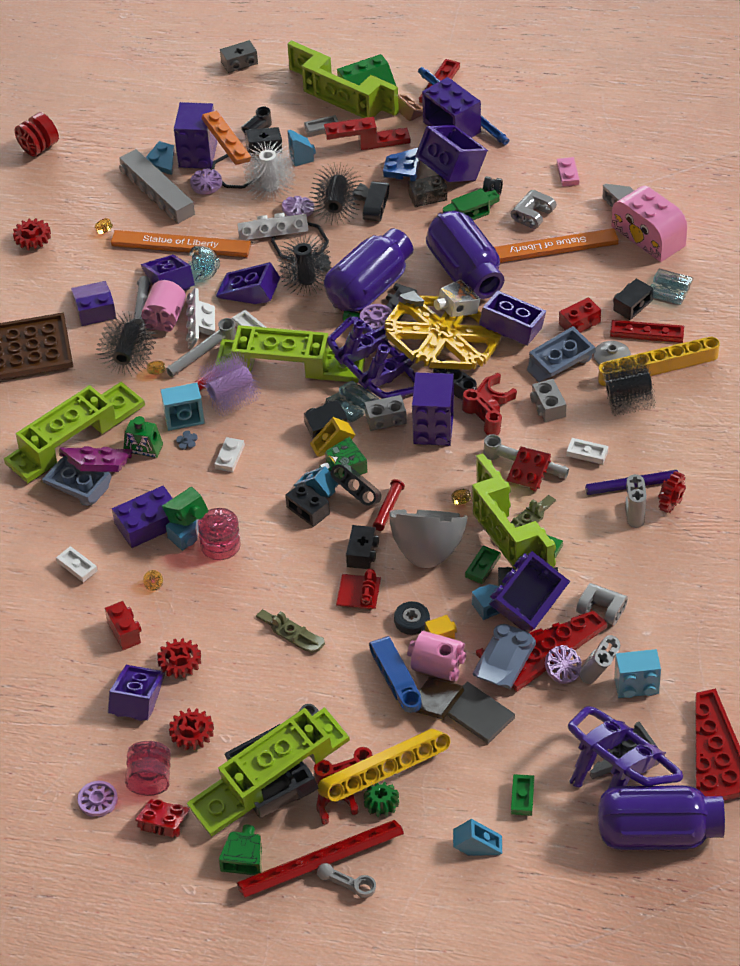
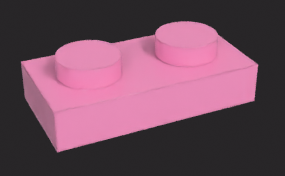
M574 157L557 159L562 187L579 185V176Z

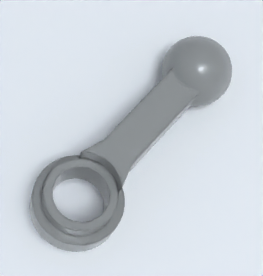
M323 863L317 868V876L321 880H330L351 890L362 898H368L375 893L376 882L368 875H362L354 879L334 870L328 863ZM366 884L371 889L364 892L359 889V886Z

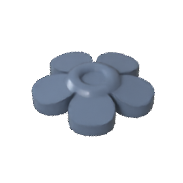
M184 431L183 436H178L176 441L179 443V448L184 450L187 446L193 448L198 437L196 433L191 434L190 431Z

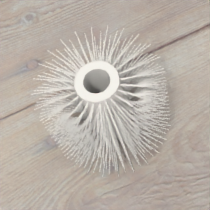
M278 147L274 151L262 149L261 153L257 152L254 156L252 155L253 153H250L251 157H255L253 160H250L254 163L249 162L250 166L245 163L246 165L243 167L246 168L244 173L247 169L250 170L249 174H246L248 178L245 179L248 181L245 184H249L252 191H254V188L251 185L257 188L260 187L261 190H266L267 194L269 191L270 198L271 191L274 195L273 191L277 193L275 190L281 189L285 184H289V181L291 183L295 180L293 179L295 174L292 177L288 176L293 171L291 172L288 166H286L290 164V168L294 162L289 161L288 157L281 153V149L276 153L275 151Z

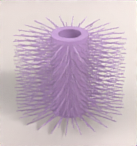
M229 358V361L228 359L225 363L222 361L216 367L213 364L214 369L211 371L208 368L207 371H203L204 378L208 381L206 386L203 385L207 390L203 391H208L210 399L212 398V408L213 400L214 403L217 401V409L219 405L222 406L219 407L221 411V408L222 410L226 406L230 408L232 404L235 407L234 403L236 401L239 405L242 398L246 402L245 398L247 399L248 397L250 399V397L252 398L251 394H255L254 390L251 389L254 385L252 383L254 381L252 379L253 374L247 368V361L241 366L243 362L239 365L236 359L231 361Z

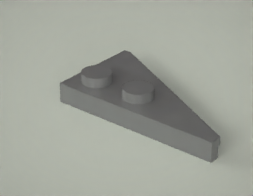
M640 721L636 722L633 732L649 744L656 745ZM628 739L608 752L620 759L627 752L634 749L637 744ZM605 759L602 762L598 761L590 771V777L595 779L610 773L613 765Z

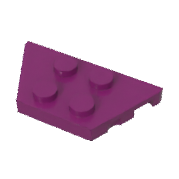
M90 446L82 448L60 447L59 456H67L68 462L76 466L80 471L119 472L122 466L127 463V458L132 457V449L92 448Z

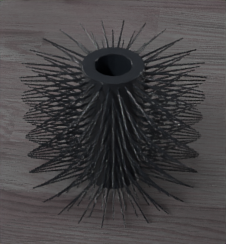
M340 168L339 173L337 171L336 175L332 176L330 174L331 177L326 175L328 177L327 180L326 177L320 176L324 179V182L321 179H317L321 183H312L320 186V188L311 187L319 191L314 193L318 197H310L319 199V201L311 203H319L320 205L311 206V208L322 207L324 204L325 206L321 209L325 208L326 210L321 213L323 214L325 211L332 214V221L336 213L339 217L340 213L343 215L341 211L347 214L345 209L353 213L348 209V205L349 207L351 205H360L352 201H361L353 196L358 195L354 191L362 190L353 189V187L359 185H353L352 183L362 181L353 180L348 184L347 182L354 178L352 177L347 180L350 177L348 175L349 172L345 173V175L341 172L340 175Z
M303 235V243L295 244L291 249L287 247L286 249L288 250H281V252L284 251V255L290 257L280 256L283 258L279 262H284L279 267L283 268L280 272L284 273L283 276L281 275V278H286L284 282L288 278L289 283L292 284L293 282L294 286L299 282L298 286L300 287L303 284L302 287L304 288L305 285L307 293V285L309 287L312 283L315 284L314 282L321 284L317 279H320L319 281L323 280L319 277H324L329 272L327 270L332 269V267L327 266L332 262L326 260L331 258V256L326 257L325 260L322 258L323 256H328L325 254V252L329 251L325 250L327 246L322 250L320 244H318L319 247L317 246V248L315 243L313 246L307 244L308 241L306 240L305 243Z
M115 318L119 325L117 326L115 323L112 329V326L109 327L110 323L109 325L107 323L106 332L102 334L104 338H99L102 343L97 345H100V347L101 344L103 345L102 348L98 349L99 351H101L100 349H103L102 352L108 350L106 353L111 355L105 356L113 357L110 361L114 360L118 365H122L123 373L125 365L126 369H128L127 364L132 367L131 365L134 362H138L140 365L142 360V364H144L145 355L146 360L150 358L147 355H152L149 351L154 349L151 345V339H156L157 337L154 338L152 336V338H149V334H140L141 332H146V330L141 329L142 327H139L134 321L131 322L130 320L128 322V319H126V323L121 318L123 322L121 324Z
M644 355L642 358H636V361L634 360L633 363L631 362L626 367H623V365L630 362L629 360L612 369V367L622 362L620 359L619 362L617 361L613 365L611 364V367L603 370L607 372L604 373L606 375L604 378L606 380V392L609 397L610 406L615 407V409H612V413L620 409V407L627 405V407L616 413L618 415L628 407L642 401L639 405L632 407L633 409L628 410L630 413L631 410H636L637 407L654 398L651 396L653 395V391H651L653 388L649 366L647 369L643 365V363L646 364V360L635 365V363L644 358ZM651 400L650 403H647L645 406H643L644 409H645L646 406H647V407H648L649 405L652 406L651 404H652L654 401Z

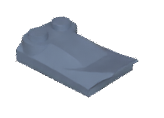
M573 326L530 351L527 371L538 382H541L578 362H589L592 354L596 352V347Z
M63 456L42 480L47 485L79 498L82 505L89 506L97 502L105 493L112 477L110 472L80 471L76 466L68 462L67 456Z
M507 624L496 626L492 639L473 671V676L511 689L534 649L536 640L530 633Z

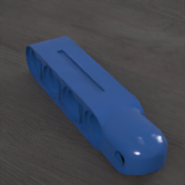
M386 636L369 642L371 654L395 699L399 701L405 712H417L422 705L421 694L391 638Z

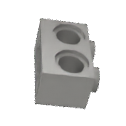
M554 379L532 384L530 398L532 403L536 404L538 415L542 416L545 423L566 417L567 404Z
M401 395L364 402L365 416L370 431L407 424L406 409Z

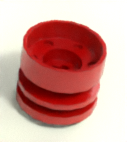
M42 112L31 116L28 121L22 122L14 129L16 139L21 148L33 157L59 140V134L53 121Z

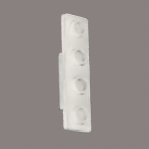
M277 213L271 218H268L267 215L257 216V220L237 224L240 240L308 231L306 214L285 216L284 213Z
M194 288L192 293H189L186 298V303H188L186 311L188 316L186 328H188L186 336L188 349H192L198 341L199 332L210 336L215 332V306L199 301L198 288Z

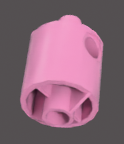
M167 280L154 283L141 315L142 319L146 320L147 329L154 328L155 330L167 332L173 330L186 299L184 290L178 284Z
M421 631L417 640H412L408 647L407 655L411 657V669L456 682L460 672L458 670L459 665L463 664L466 659V652H463L465 643L427 631Z

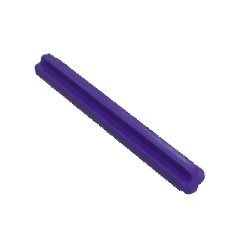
M678 470L640 476L643 477L645 486L661 484L664 480L667 481L674 471L678 472ZM628 477L586 484L587 495L624 490L626 489Z

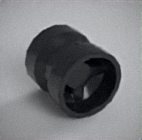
M485 176L483 191L495 190L500 196L503 179H492Z

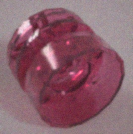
M226 508L210 509L202 519L198 520L200 546L205 556L213 560H225L233 557L240 550L239 522L234 512Z
M141 741L129 747L126 760L125 784L131 792L138 795L154 796L168 789L170 785L169 769L171 767V752L169 748L154 741Z

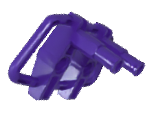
M349 317L327 338V343L335 354V358L341 365H346L359 379L358 382L365 389H369L381 399L413 394L414 386L391 392H384L378 388V386L392 382L393 379L404 371L415 382V372L410 367L413 365L415 358L411 361L404 353H399L388 342L384 326L374 330L362 319ZM351 324H354L344 346L338 348L335 340ZM377 350L368 371L365 373L353 363L369 357L370 354ZM388 353H389L392 357L389 358V359H386V358H387V355H388Z
M587 706L568 723L569 731L581 741L578 747L581 753L575 764L576 768L569 780L570 784H573L574 787H582L597 754L613 765L611 773L614 776L608 789L617 786H627L630 778L644 786L677 783L683 779L682 771L665 757L666 752L657 748V745L649 744L633 732L634 729L627 726L624 721H616L601 710ZM588 715H592L604 722L587 735L577 727ZM628 739L637 744L634 749L627 752L620 759L607 751ZM658 764L663 765L672 773L671 775L655 777L641 775V773H645Z

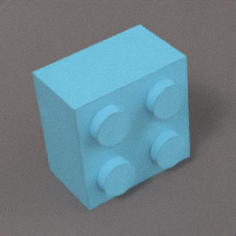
M198 383L161 389L168 431L205 424Z
M657 649L616 653L614 680L618 698L659 694L661 666Z

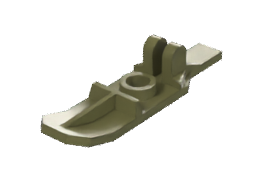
M548 495L538 503L534 499L531 500L529 507H526L516 518L514 517L510 523H513L515 528L534 521L538 523L543 519L545 510L556 502V499Z
M262 609L256 615L257 618L269 624L274 633L305 651L317 652L325 645L323 637L317 636L308 631L306 627H301L289 620L281 611L276 616Z

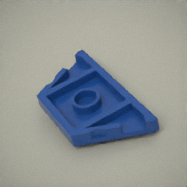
M418 147L387 156L383 168V176L401 180L403 176L410 177V181H416L420 160L415 157Z

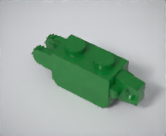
M481 188L452 199L451 204L443 207V213L446 211H458L468 215L472 220H476L489 215L490 206L499 202L500 196L495 190L484 192Z

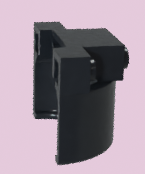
M277 726L226 752L224 755L227 761ZM301 761L261 789L264 801L260 804L255 802V807L253 808L259 818H263L319 789L307 765Z

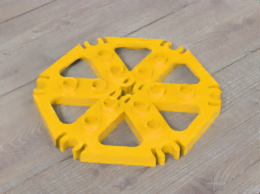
M420 296L424 300V304L418 307H414L415 304L406 303L405 305L399 302L385 320L384 330H386V338L411 361L416 358L415 363L424 361L425 367L430 363L429 368L471 370L476 369V364L482 367L483 363H487L501 340L500 334L483 326L460 325L465 317H472L479 323L481 317L480 310H478L477 314L451 317L445 311L440 318L427 307L434 306V301L438 299L437 296ZM402 314H409L417 322H400L397 320ZM400 339H421L424 342L419 349L412 351ZM468 342L486 343L488 347L482 354ZM445 346L461 362L439 361L436 358Z

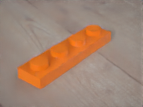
M213 111L203 114L202 121L233 163L239 165L250 162L251 155L219 112Z

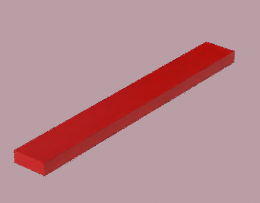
M392 820L241 880L237 883L238 890L245 898L313 871L323 863H333L403 835V828L396 820Z

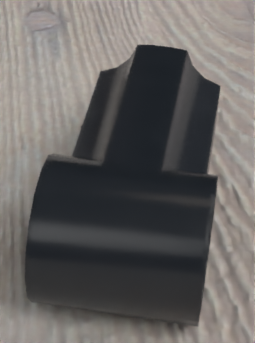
M266 106L257 108L256 115L241 126L245 135L246 130L269 128L272 125L270 109Z

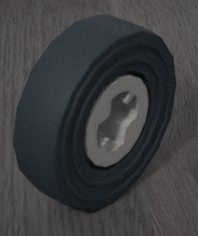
M414 601L401 604L394 613L396 628L407 635L421 633V631L425 630V622L430 620L427 607Z

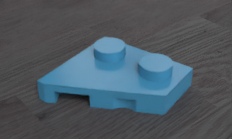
M159 141L146 158L161 172L173 174L174 145Z

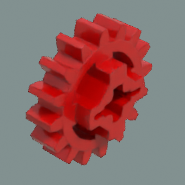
M29 218L27 222L22 220V224H17V228L13 229L16 245H20L21 248L26 246L27 250L30 247L34 249L37 246L43 247L42 243L47 244L48 239H51V230L48 223H44V220L37 221V218L34 221H31Z
M674 471L667 481L664 480L658 495V499H660L659 510L671 513L674 507L681 503L686 490L684 482L686 477H684V474Z
M176 638L173 639V643L167 641L166 647L161 646V652L157 653L158 666L161 667V672H166L168 677L174 674L176 679L178 675H182L185 678L186 673L193 675V669L198 670V664L202 663L201 650H198V645H192V640L186 643L184 638L180 642H177Z
M190 708L187 709V713L179 711L180 716L174 715V721L169 723V734L172 742H176L178 748L184 745L185 750L189 746L196 750L197 745L203 748V742L209 743L210 737L214 736V723L211 716H206V711L199 713L198 708L194 712H191Z

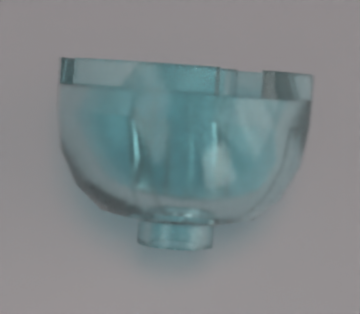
M194 246L191 248L189 256H192V261H188V264L191 265L195 281H207L214 277L217 269L220 267V260L215 252L205 246Z

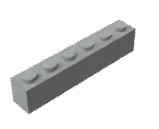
M137 149L119 157L120 171L126 174L130 181L135 183L142 192H145L151 201L157 203L158 207L164 210L169 218H173L177 223H180L195 215L194 202Z

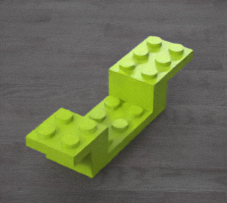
M292 40L287 44L289 69L302 75L304 92L362 118L375 117L381 110L393 116L399 113L397 86L372 75L360 85H356L332 74L331 57Z
M238 325L235 339H222L217 355V366L222 361L224 363L225 361L227 362V359L229 361V358L231 361L232 359L235 360L236 356L240 358L239 361L241 362L239 365L243 362L241 366L247 361V368H249L250 372L253 369L255 358L302 362L305 367V378L359 383V379L346 365H341L335 358V354L327 343L328 333ZM364 358L353 362L361 371H363V366L365 362Z
M122 382L103 394H100L89 385L15 433L19 449L5 457L4 462L26 483H29L55 466L57 463L56 447L90 425L101 434L105 433L144 407L145 401Z
M483 453L476 455L477 483L472 484L473 515L514 570L516 568L513 565L519 557H522L524 553L528 555L532 551L554 568L556 565L554 551H556L555 542L552 539L550 540L545 529L541 528L536 521L516 528L513 523L509 522L507 517L511 507L509 500L510 485L504 481L501 473L493 467L491 460H488Z
M325 707L313 716L306 708H303L218 767L221 779L188 801L187 806L208 834L213 837L253 809L255 802H259V804L263 802L261 789L309 756L315 764L319 763L349 742L350 738Z

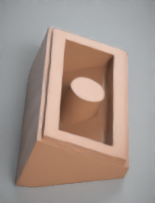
M398 94L399 113L408 121L423 115V108L406 94Z

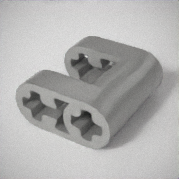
M530 190L513 208L510 214L516 222L536 229L543 222V218L534 209L550 214L556 208L557 203L548 195L536 190Z
M634 474L627 478L625 509L628 524L633 528H639L645 523L647 495L643 477ZM634 483L638 485V489L634 490Z
M589 583L578 601L576 612L580 614L588 613L593 605L597 604L608 608L604 620L608 624L615 625L626 608L628 596Z
M613 635L606 636L600 642L597 649L588 656L579 673L584 683H594L612 663L621 646L618 638ZM608 643H611V649L608 652L605 651L609 645Z

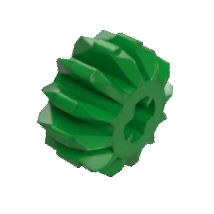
M385 781L383 784L376 783L375 786H369L367 791L364 792V807L368 809L370 815L376 813L378 818L381 814L387 817L388 812L395 813L396 807L399 805V792L395 790L393 784L387 786Z

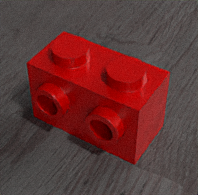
M589 297L559 311V325L565 331L574 326L581 333L601 323V309Z
M124 601L105 607L107 623L121 649L126 650L140 644L139 633L142 632L139 622L134 621L132 609L126 607Z

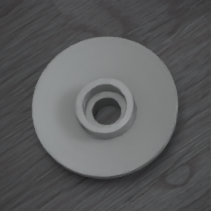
M606 341L596 347L594 359L600 365L606 361L630 356L631 353L629 348L621 342Z

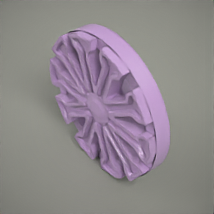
M214 169L199 170L190 179L191 188L198 194L214 193L222 186V177Z
M291 196L282 202V211L288 216L306 214L308 217L314 212V208H311V206H314V203H311L313 201H310L307 197Z
M371 304L361 311L360 319L376 330L384 326L385 320L392 310L383 304Z
M560 645L547 653L545 667L547 673L554 681L568 684L579 677L582 662L574 649Z
M105 781L90 782L78 794L79 808L90 817L106 816L107 813H111L114 810L118 801L116 789Z

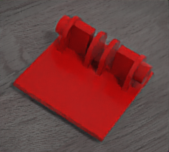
M520 446L506 481L530 487V490L536 492L537 489H540L541 478L544 479L545 477L543 473H547L546 470L549 463H551V454Z
M368 569L364 576L342 574L336 606L376 609L381 577H377L373 569Z
M150 799L135 821L138 822L137 827L141 831L156 834L158 831L159 835H162L164 832V836L171 838L179 837L180 829L178 827L190 809L180 804H170L159 799Z

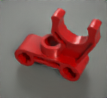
M500 373L485 377L476 390L467 389L463 393L462 410L468 414L475 413L484 422V432L487 435H498L501 431L502 415L500 414L499 404H506L511 400H515L517 396V390L514 388L504 393L496 392L491 388V386L500 383Z
M359 747L354 751V758L334 765L328 760H321L314 765V778L317 784L322 779L373 756L372 751L367 747ZM318 793L316 810L321 817L322 824L326 825L329 823V815L325 811V807L331 800ZM354 794L342 799L350 806L352 815L358 814V805L355 802Z

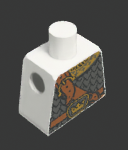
M458 280L440 289L438 299L434 301V307L436 310L444 309L451 317L477 314L480 298L462 280Z

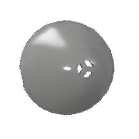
M405 509L389 511L391 531L396 544L412 564L421 568L435 567L454 552L461 542L468 518L467 515L460 517L459 513L417 510L416 514L407 513Z

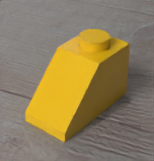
M332 417L310 442V445L315 454L321 457L325 455L328 449L348 437L353 439L355 433L348 422Z

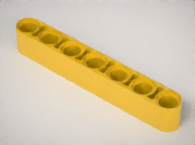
M705 337L639 353V355L627 356V358L623 357L613 361H606L599 365L598 382L602 386L605 385L604 376L606 375L604 373L607 372L603 370L611 367V364L619 362L620 359L622 362L612 367V369L622 365L632 357L636 361V358H642L644 355V358L635 363V365L646 360V364L643 363V365L647 369L649 366L650 376L711 362L719 356L720 342L716 337ZM632 359L630 362L626 363V365H623V367L630 365L631 362H634V360Z
M429 729L322 779L318 784V793L334 802L342 800L444 752L450 746V737L436 729Z

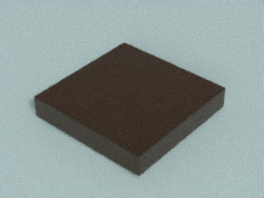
M429 677L419 690L422 705L416 713L444 719L465 691L463 686Z

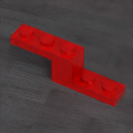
M374 117L324 124L327 140L358 136L361 151L411 143L407 127L377 132Z

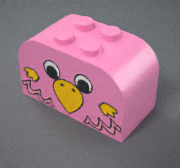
M641 186L613 204L611 227L615 228L616 231L659 262L664 261L686 246L687 221L684 214L677 206L650 187Z

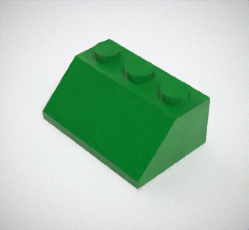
M382 54L337 69L338 77L356 85H360L372 75L396 86L389 63Z

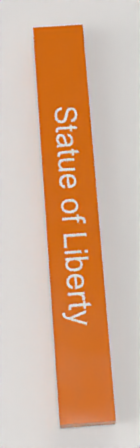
M615 228L496 246L494 248L500 257V263L617 245L619 244V239Z
M114 230L111 246L248 258L251 241Z

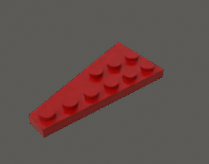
M595 611L573 617L571 621L562 624L558 622L552 624L550 628L544 630L540 628L528 632L536 640V645L512 688L517 692L547 671L545 658L551 649L563 645L576 650L606 629L607 622ZM483 648L476 650V655L481 658L485 650Z
M716 688L697 692L695 697L696 789L700 790L704 796H723L724 801L740 797L739 742Z

